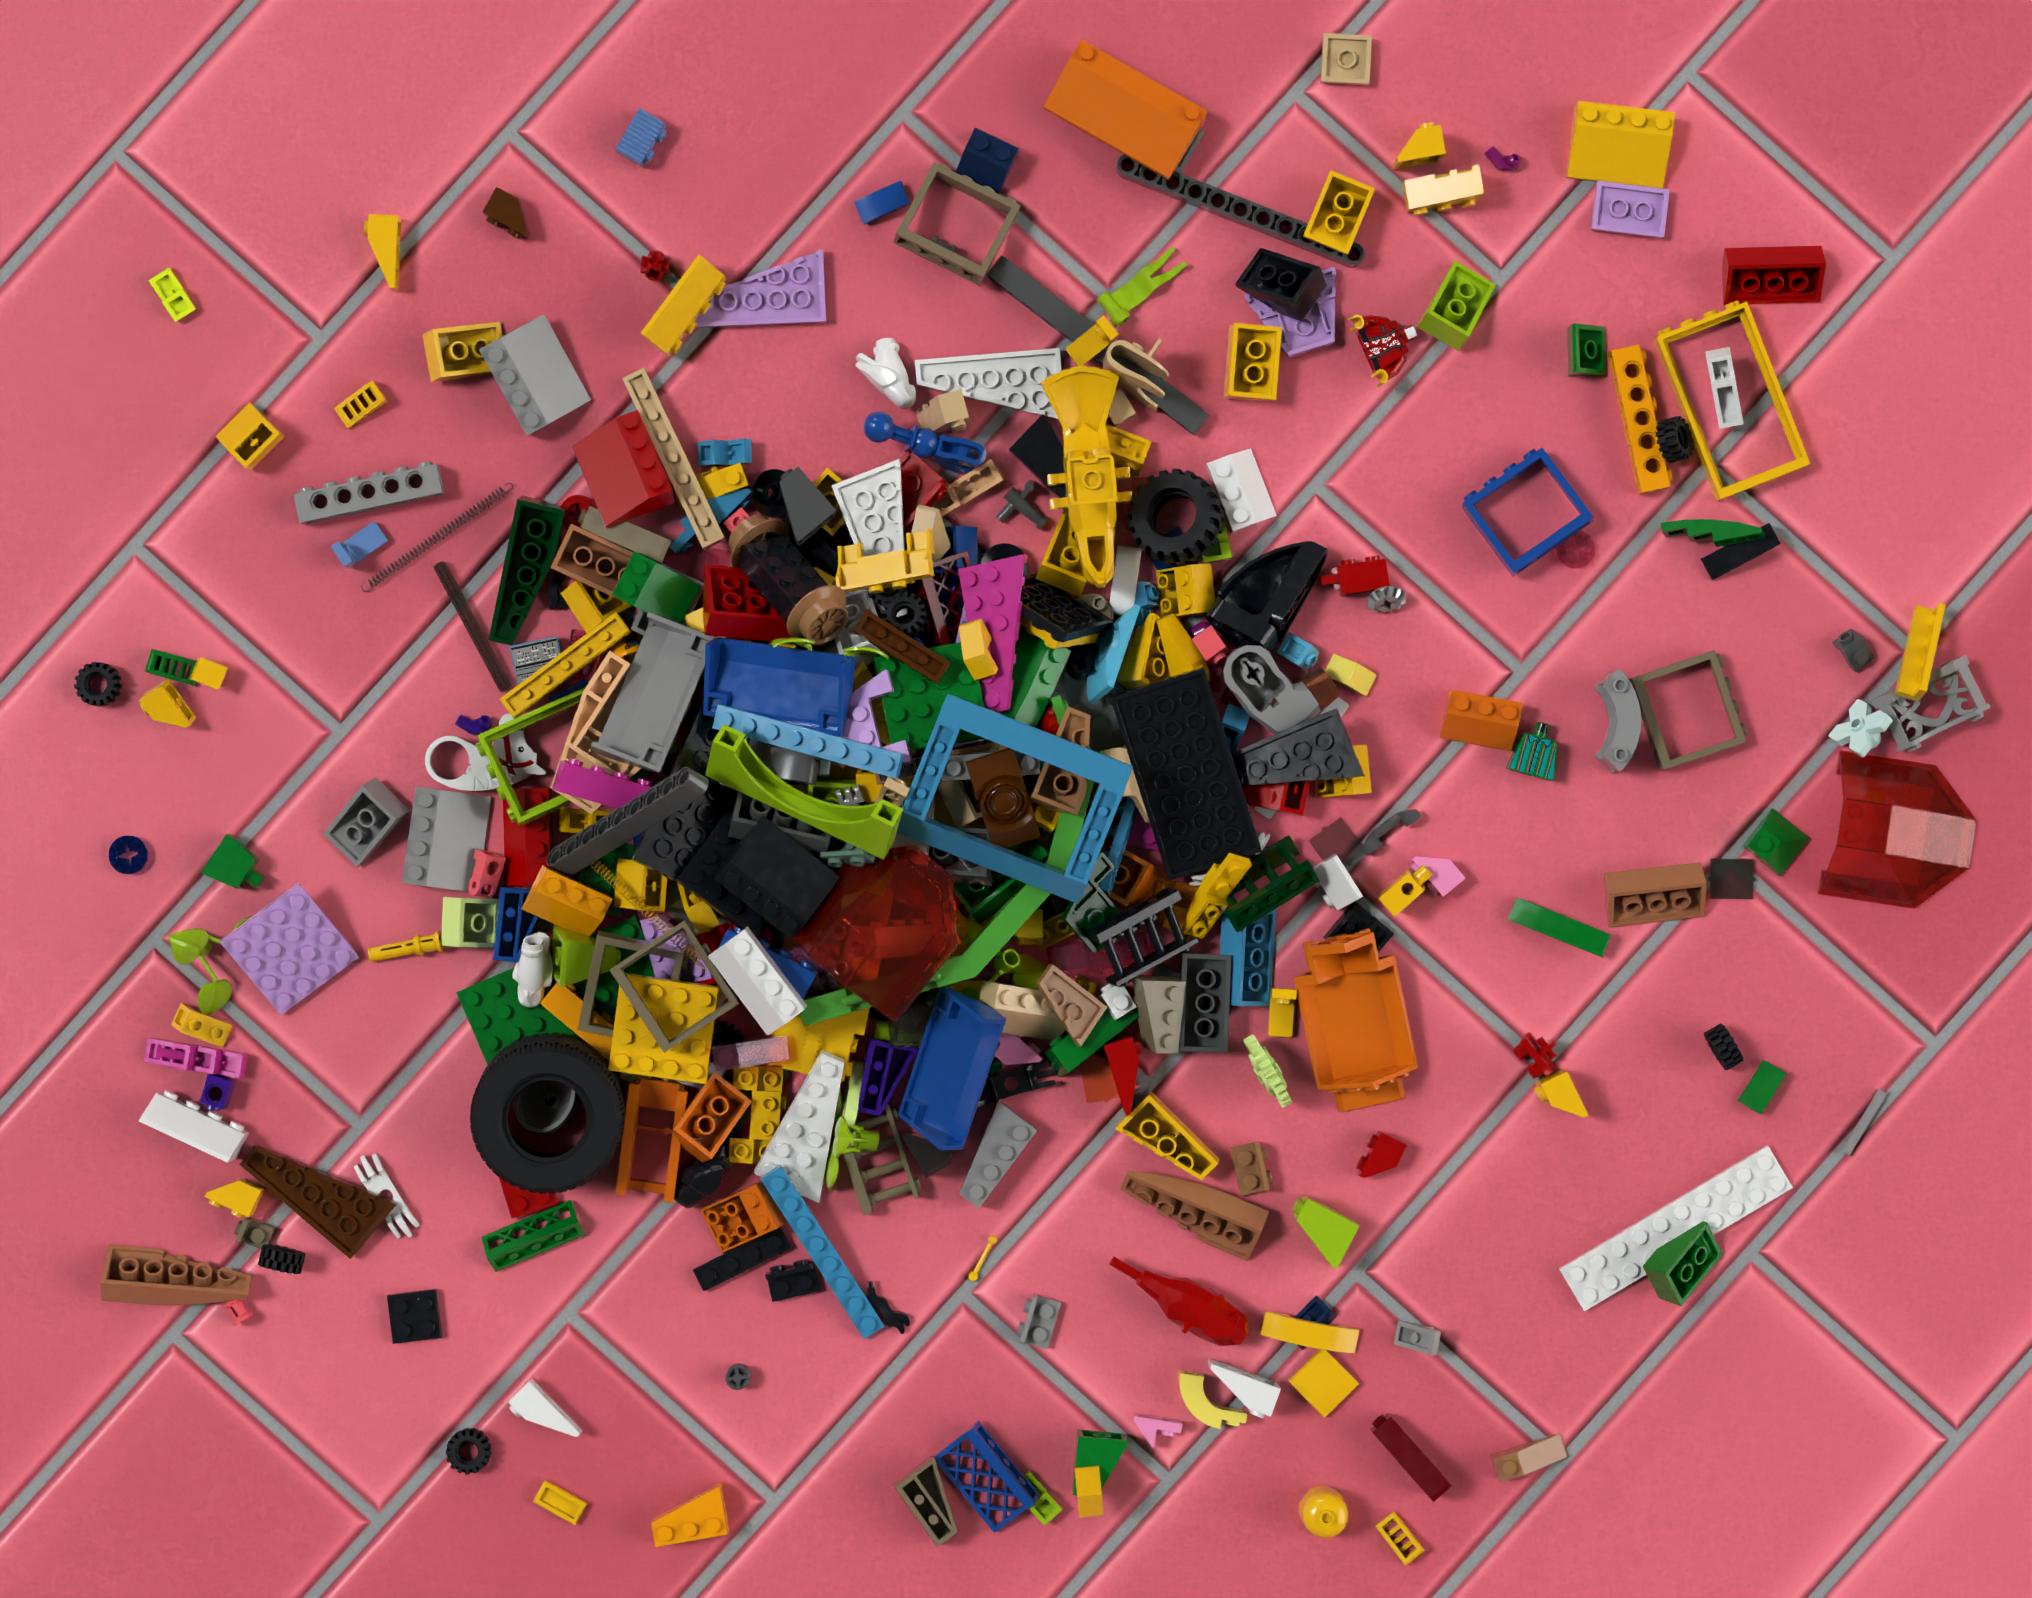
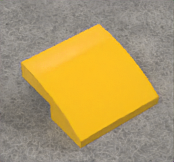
M1323 1349L1315 1353L1288 1380L1324 1418L1359 1385L1356 1379L1327 1350Z

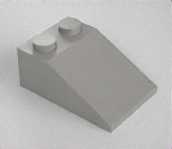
M375 777L358 789L323 834L356 867H359L399 826L410 810Z

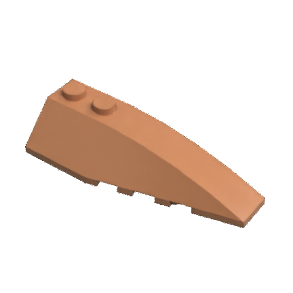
M1128 1171L1120 1188L1144 1205L1151 1204L1158 1211L1157 1213L1164 1218L1167 1216L1173 1218L1178 1222L1177 1226L1183 1230L1190 1229L1197 1234L1196 1238L1246 1261H1248L1258 1241L1269 1213L1265 1209L1208 1186L1153 1173Z
M109 1244L100 1281L102 1301L148 1305H192L225 1302L248 1298L252 1275L225 1267L220 1269L210 1266V1263L187 1260L186 1256L180 1254L177 1256L165 1253V1250L159 1248Z

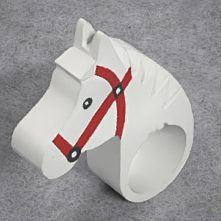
M510 713L501 717L499 725L513 720ZM524 728L494 742L493 748L511 785L524 780L531 774L545 775L547 773L537 764L538 753L534 752L527 744ZM444 736L435 740L427 749L425 755L426 769L430 776L439 783L466 791L491 790L499 786L496 778L491 779L486 769V765L489 764L486 756H480L475 744L457 736ZM445 741H454L461 744L469 756L471 766H468L467 774H463L457 779L441 777L436 773L432 765V754L435 748Z

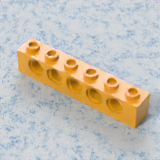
M1640 344L1611 350L1607 354L1638 495L1671 487L1670 482L1673 481L1671 469L1666 468L1665 459L1662 457V452L1659 451L1660 445L1656 441L1658 440V437H1656V432H1658L1656 426L1659 420L1656 421L1654 411H1657L1655 397H1651L1649 390L1652 387L1651 377L1649 373L1645 372L1644 364L1647 363L1646 353L1644 349H1640ZM1627 366H1633L1636 369L1637 374L1635 378H1630L1626 375L1625 369ZM1636 389L1640 391L1642 395L1641 401L1636 402L1632 400L1630 396L1631 390ZM1637 413H1642L1646 416L1647 423L1645 425H1639L1636 422ZM1642 437L1651 439L1652 447L1650 449L1642 447ZM1648 460H1652L1657 464V471L1655 473H1651L1646 469Z

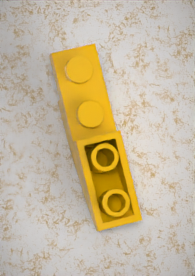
M1229 853L1220 865L1216 863L1212 865L1190 904L1182 927L1184 934L1201 939L1205 937L1228 907L1226 898L1252 866L1249 858Z

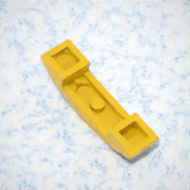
M1265 1310L1260 1334L1301 1346L1355 1353L1360 1329L1337 1324L1335 1326Z

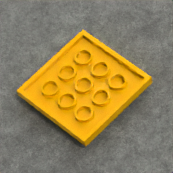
M625 973L669 1040L717 1008L719 986ZM619 985L609 1070L706 1084L715 1020L664 1053Z

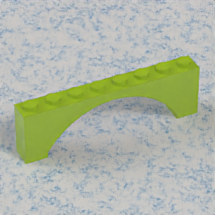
M725 724L722 725L712 742L705 776L884 860L894 843L903 808L883 799L870 805L846 806L811 797L795 789L775 775L751 749L745 739L746 734Z

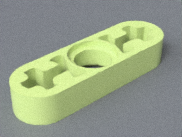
M851 1060L850 1062L853 1063L851 1076L846 1077L841 1116L845 1117L847 1125L854 1126L859 1105L863 1062Z

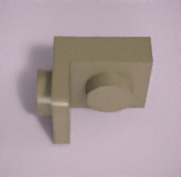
M247 1217L244 1221H239L234 1232L237 1235L235 1241L238 1243L244 1242L261 1249L262 1245L270 1243L276 1227Z

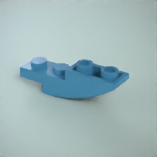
M749 488L735 490L708 501L719 526L723 525L726 527L723 522L732 516L739 507L744 509L750 504L752 499L750 498L751 490ZM687 516L680 521L686 530L669 545L677 555L680 552L685 554L694 545L691 541L696 537V533Z

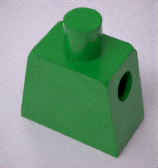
M232 834L225 835L201 871L204 875L236 889H241L245 882L257 889L265 876L254 870L259 859Z

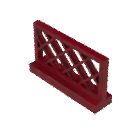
M967 551L933 561V567L937 566L944 570L939 582L932 577L914 580L917 597L922 600L928 612L929 618H927L928 625L926 627L932 647L952 644L955 635L957 636L962 611L958 613L951 609L955 597L963 600V596L958 593L961 587L959 574L951 570L954 561L962 558L964 568L971 566ZM949 573L959 578L954 590L943 585ZM941 589L951 593L946 606L940 603L938 599ZM948 612L958 617L953 629L948 627L945 622Z

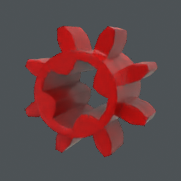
M649 251L647 257L642 256L640 272L645 273L649 280L660 281L663 275H669L670 258H665L663 252Z

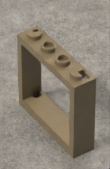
M934 162L900 224L893 243L981 286L1019 213L1021 205L1017 204L1010 197H1003L995 193L989 186H981L975 183L969 176L953 172L947 165H939ZM934 179L1007 214L981 266L908 230Z
M1715 650L1629 679L1639 700L1641 718L1660 771L1746 742L1747 730L1744 723L1739 722L1737 716L1740 713L1736 700L1731 699L1729 691L1732 690L1728 677L1723 675L1721 670L1724 667L1723 660L1720 654H1716ZM1708 660L1735 738L1670 760L1644 682Z
M686 920L610 969V972L664 1053L740 1003L738 1001L739 997L728 986L724 977L709 959L708 955L712 951L706 943L701 945L696 937L700 933L692 922L688 924ZM683 931L729 1001L669 1040L625 974L624 969Z
M602 931L598 932L577 1030L613 1037L614 1027L590 1023L606 945L639 951L651 942ZM662 944L648 953L675 959L671 980L683 981L679 980L681 970L686 971L689 958L684 956L683 950H680L678 947Z

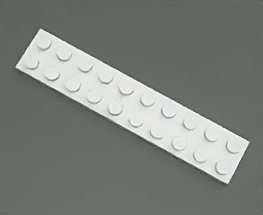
M1766 1145L1560 1267L1559 1270L1583 1311H1586L1647 1275L1642 1266L1656 1249L1702 1221L1707 1222L1714 1235L1793 1187L1769 1146Z

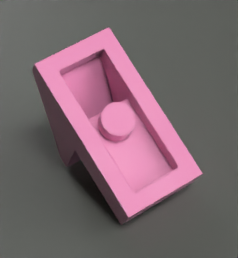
M1139 1413L1133 1414L1134 1422L1153 1449L1157 1430H1161L1160 1434L1166 1436H1175V1433L1181 1434L1183 1425L1181 1420Z

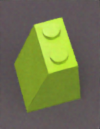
M1303 1195L1302 1199L1298 1197L1292 1207L1293 1217L1330 1265L1337 1269L1359 1225L1354 1220L1306 1195Z

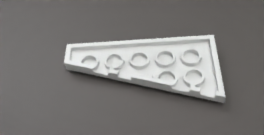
M1060 348L915 360L918 386L947 393L962 389L963 397L1058 419L1041 382L1049 375L1062 371Z
M901 459L832 485L853 543L861 542L864 544L865 556L905 550ZM892 587L883 588V592L885 594H892L897 589H892ZM877 604L882 615V610L885 609L880 604ZM908 608L900 610L896 617L908 614Z
M824 1050L820 1052L754 1169V1174L762 1177L774 1168L782 1165L800 1195L817 1203L820 1202L844 1059Z

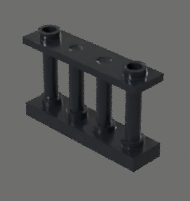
M1167 887L1086 931L1090 940L1104 945L1114 970V974L1105 978L1107 983L1117 987L1125 986L1134 977L1178 953L1188 952L1191 950V946L1198 943L1196 937L1184 935L1173 908L1175 906L1174 903L1182 899L1178 890ZM1161 910L1165 912L1175 937L1174 941L1165 946L1153 920L1154 914ZM1141 921L1145 923L1155 949L1154 952L1143 957L1133 932L1134 925ZM1119 933H1124L1135 961L1125 968L1121 964L1112 941L1114 939L1113 936Z

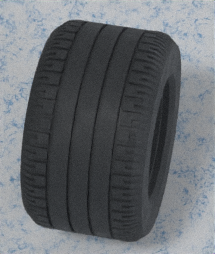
M541 1033V1035L534 1034L530 1037L526 1036L521 1038V1040H516L512 1042V1045L503 1048V1051L495 1055V1058L485 1068L476 1087L470 1109L471 1133H473V1141L476 1143L475 1147L480 1153L482 1160L486 1161L485 1164L489 1169H492L494 1174L500 1176V1179L509 1182L510 1185L517 1186L518 1189L528 1190V1192L533 1193L538 1192L539 1194H554L566 1192L568 1189L569 1191L576 1189L577 1186L580 1187L586 1184V1181L589 1182L595 1178V1175L600 1174L612 1160L618 1149L626 1114V1097L623 1084L617 1071L609 1070V1061L582 1039L578 1040L579 1038L569 1037L567 1034ZM553 1080L569 1086L578 1094L584 1104L587 1121L583 1136L572 1149L555 1154L540 1153L525 1147L514 1138L508 1127V1109L514 1096L523 1087L536 1081Z

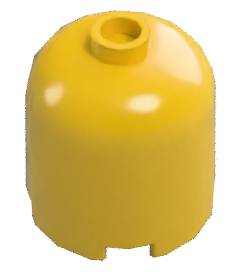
M1316 1486L1309 1489L1300 1501L1299 1516L1303 1525L1312 1535L1319 1538H1331L1344 1530L1348 1522V1509L1344 1497L1337 1490L1329 1486Z

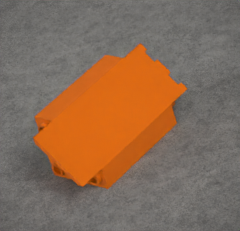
M1370 928L1346 935L1345 933L1327 937V939L1321 941L1304 942L1303 947L1308 972L1295 976L1294 982L1317 1089L1328 1090V1093H1335L1339 1112L1405 1098L1402 1078L1409 1076V1072L1417 1069L1418 1064L1395 955H1378L1374 932H1370Z

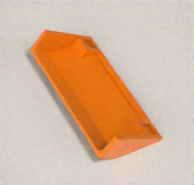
M1084 40L1080 41L1069 58L1043 106V109L1167 180L1170 179L1202 128L1208 112Z

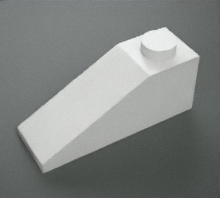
M533 1379L528 1381L508 1402L511 1405L509 1407L510 1410L518 1418L522 1416L525 1420L577 1437L582 1432V1429Z

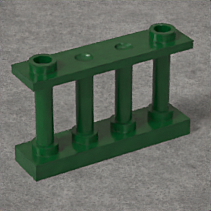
M1289 835L1250 859L1252 866L1226 898L1229 908L1224 912L1236 932L1241 931L1320 882L1308 860L1299 864L1295 858L1300 853ZM1287 862L1291 870L1279 877L1274 869ZM1266 875L1270 883L1258 890L1253 882ZM1246 888L1250 895L1237 902L1233 895Z

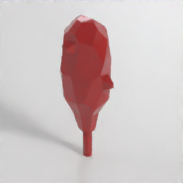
M1114 1256L1111 1259L1109 1265L1135 1279L1136 1284L1158 1302L1166 1317L1179 1325L1183 1333L1191 1332L1197 1337L1218 1346L1240 1345L1247 1337L1249 1327L1245 1314L1227 1302L1223 1295L1217 1294L1211 1288L1204 1287L1188 1278L1169 1277L1146 1270L1140 1272Z

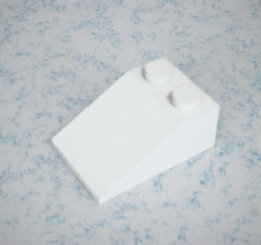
M1209 1358L1208 1364L1210 1369L1251 1411V1414L1260 1418H1264L1265 1415L1271 1417L1281 1390L1277 1382Z

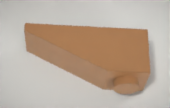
M1560 1433L1490 1455L1496 1476L1500 1482L1526 1475L1567 1457Z

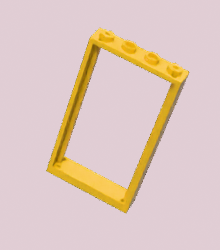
M1739 300L1725 305L1726 310L1717 313V310L1714 309L1702 314L1703 319L1695 321L1694 318L1685 320L1680 323L1681 327L1672 330L1671 326L1657 332L1659 336L1653 339L1682 416L1686 420L1685 424L1688 423L1689 425L1688 431L1692 433L1690 435L1691 439H1693L1694 447L1716 501L1810 465L1809 458L1747 302L1740 304ZM1739 316L1795 460L1724 487L1668 343Z

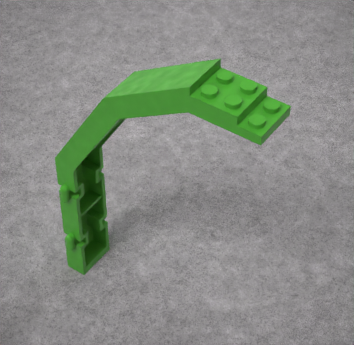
M1061 695L1052 697L1049 700L1059 726L1068 706L1067 700H1062ZM1087 779V792L1077 816L1065 813L1059 814L1058 822L1051 833L1047 848L1048 859L1044 864L1060 869L1065 873L1068 861L1081 833L1094 781ZM1024 883L971 940L962 955L948 956L929 963L857 982L849 986L840 987L835 991H826L818 996L805 997L804 1002L807 1004V1007L800 1013L803 1025H810L853 1011L976 977L1051 893Z

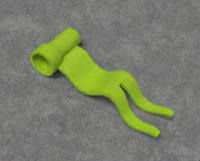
M1173 246L1157 260L1141 269L1127 284L1114 293L1110 294L1106 291L1097 298V302L1110 316V321L1115 328L1124 324L1131 317L1128 313L1130 310L1142 303L1154 290L1171 280L1187 266L1184 261L1164 274L1153 278L1150 277L1175 251Z

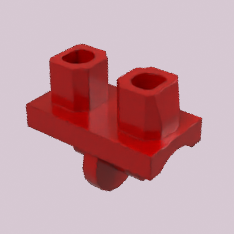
M1528 1032L1513 1050L1519 1060H1523L1528 1055L1533 1058L1535 1062L1527 1067L1533 1079L1543 1074L1547 1077L1556 1067L1551 1061L1557 1056L1552 1050L1556 1045L1554 1040L1547 1043L1542 1036L1535 1040L1531 1033Z

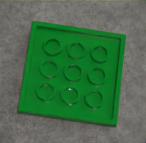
M961 642L928 648L950 662V666L937 685L890 655L889 660L883 656L874 657L876 675L884 670H888L894 688V693L881 697L890 744L906 740L908 741L910 752L926 749L947 693L984 707L979 679L974 681L963 660ZM960 729L955 744L985 738Z

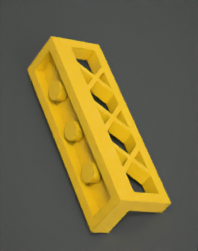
M1938 603L1933 610L1919 605L1914 607L1895 695L1918 702L1927 692L1946 607L1945 604Z

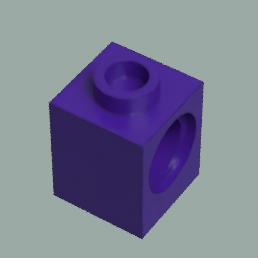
M208 1074L200 1103L206 1104V1109L217 1112L220 1111V1108H228L236 1079L218 1074ZM214 1087H219L222 1090L220 1100L212 1096V1089Z

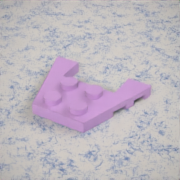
M1335 267L1321 271L1327 286L1302 321L1281 315L1277 311L1273 312L1272 308L1249 294H1244L1245 301L1264 326L1282 327L1280 348L1288 358L1334 344Z
M884 670L851 693L843 735L840 737L903 753L902 763L911 764L913 760L908 741L903 740L884 747L881 743L871 700L894 693L890 673L888 670Z

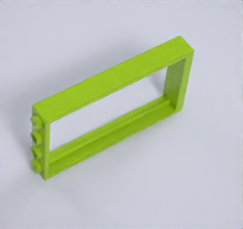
M586 687L477 735L478 743L475 744L481 757L486 756L489 763L486 765L491 779L496 778L499 784L496 787L498 795L502 801L506 799L510 807L506 809L511 822L516 821L519 827L573 802L560 795L524 812L491 743L580 703L582 693ZM675 740L666 760L678 755L679 748ZM641 768L637 773H640L646 769Z

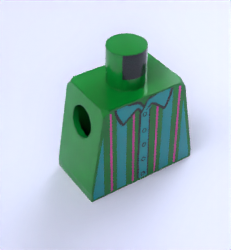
M1536 722L1533 735L1522 733L1506 769L1553 781L1557 741L1547 739L1551 725Z

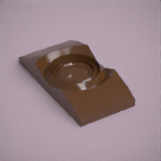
M1006 748L966 761L965 763L991 843L1007 848L1041 837L1014 750Z

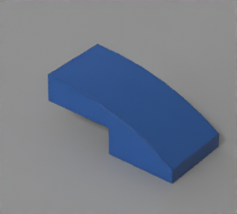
M898 181L855 201L854 204L863 224H868L911 204V201L902 181Z

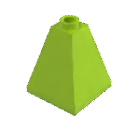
M554 926L551 955L553 963L552 976L560 987H566L588 979L596 939L560 926ZM606 945L600 974L610 971L611 968L620 963V949Z

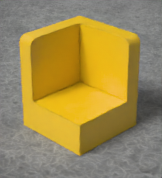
M198 657L190 680L218 690L228 668Z

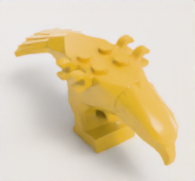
M1082 365L1073 366L1049 375L1041 382L1063 430L1064 473L1047 475L1048 486L1065 484L1067 497L1053 498L1049 500L1050 510L1068 508L1069 522L1075 533L1074 537L1079 550L1084 578L1091 584L1096 585L1097 588H1104L1105 584L1114 576L1116 503H1131L1133 495L1132 491L1117 492L1116 479L1130 478V467L1115 468L1114 457L1111 456L1106 431V421L1120 375L1110 369Z

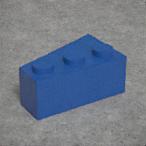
M500 886L492 954L493 960L519 961L523 939L531 934L538 919L537 916L522 910V906L531 889Z

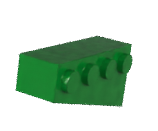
M1138 1007L1116 1020L1113 1019L1108 1009H1106L1081 1047L1076 1046L1069 1034H1066L1063 1038L1059 1035L1049 1043L1051 1047L1041 1055L1045 1060H1049L1050 1067L1052 1069L1055 1068L1057 1076L1061 1077L1072 1071L1138 1018Z

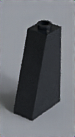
M1042 414L1009 448V452L1057 498L1067 497L1065 484L1048 486L1047 475L1064 473L1063 446L1047 418Z

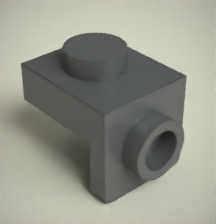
M1853 629L1842 633L1832 642L1834 647L1841 651L1849 667L1855 672L1875 658L1864 638Z

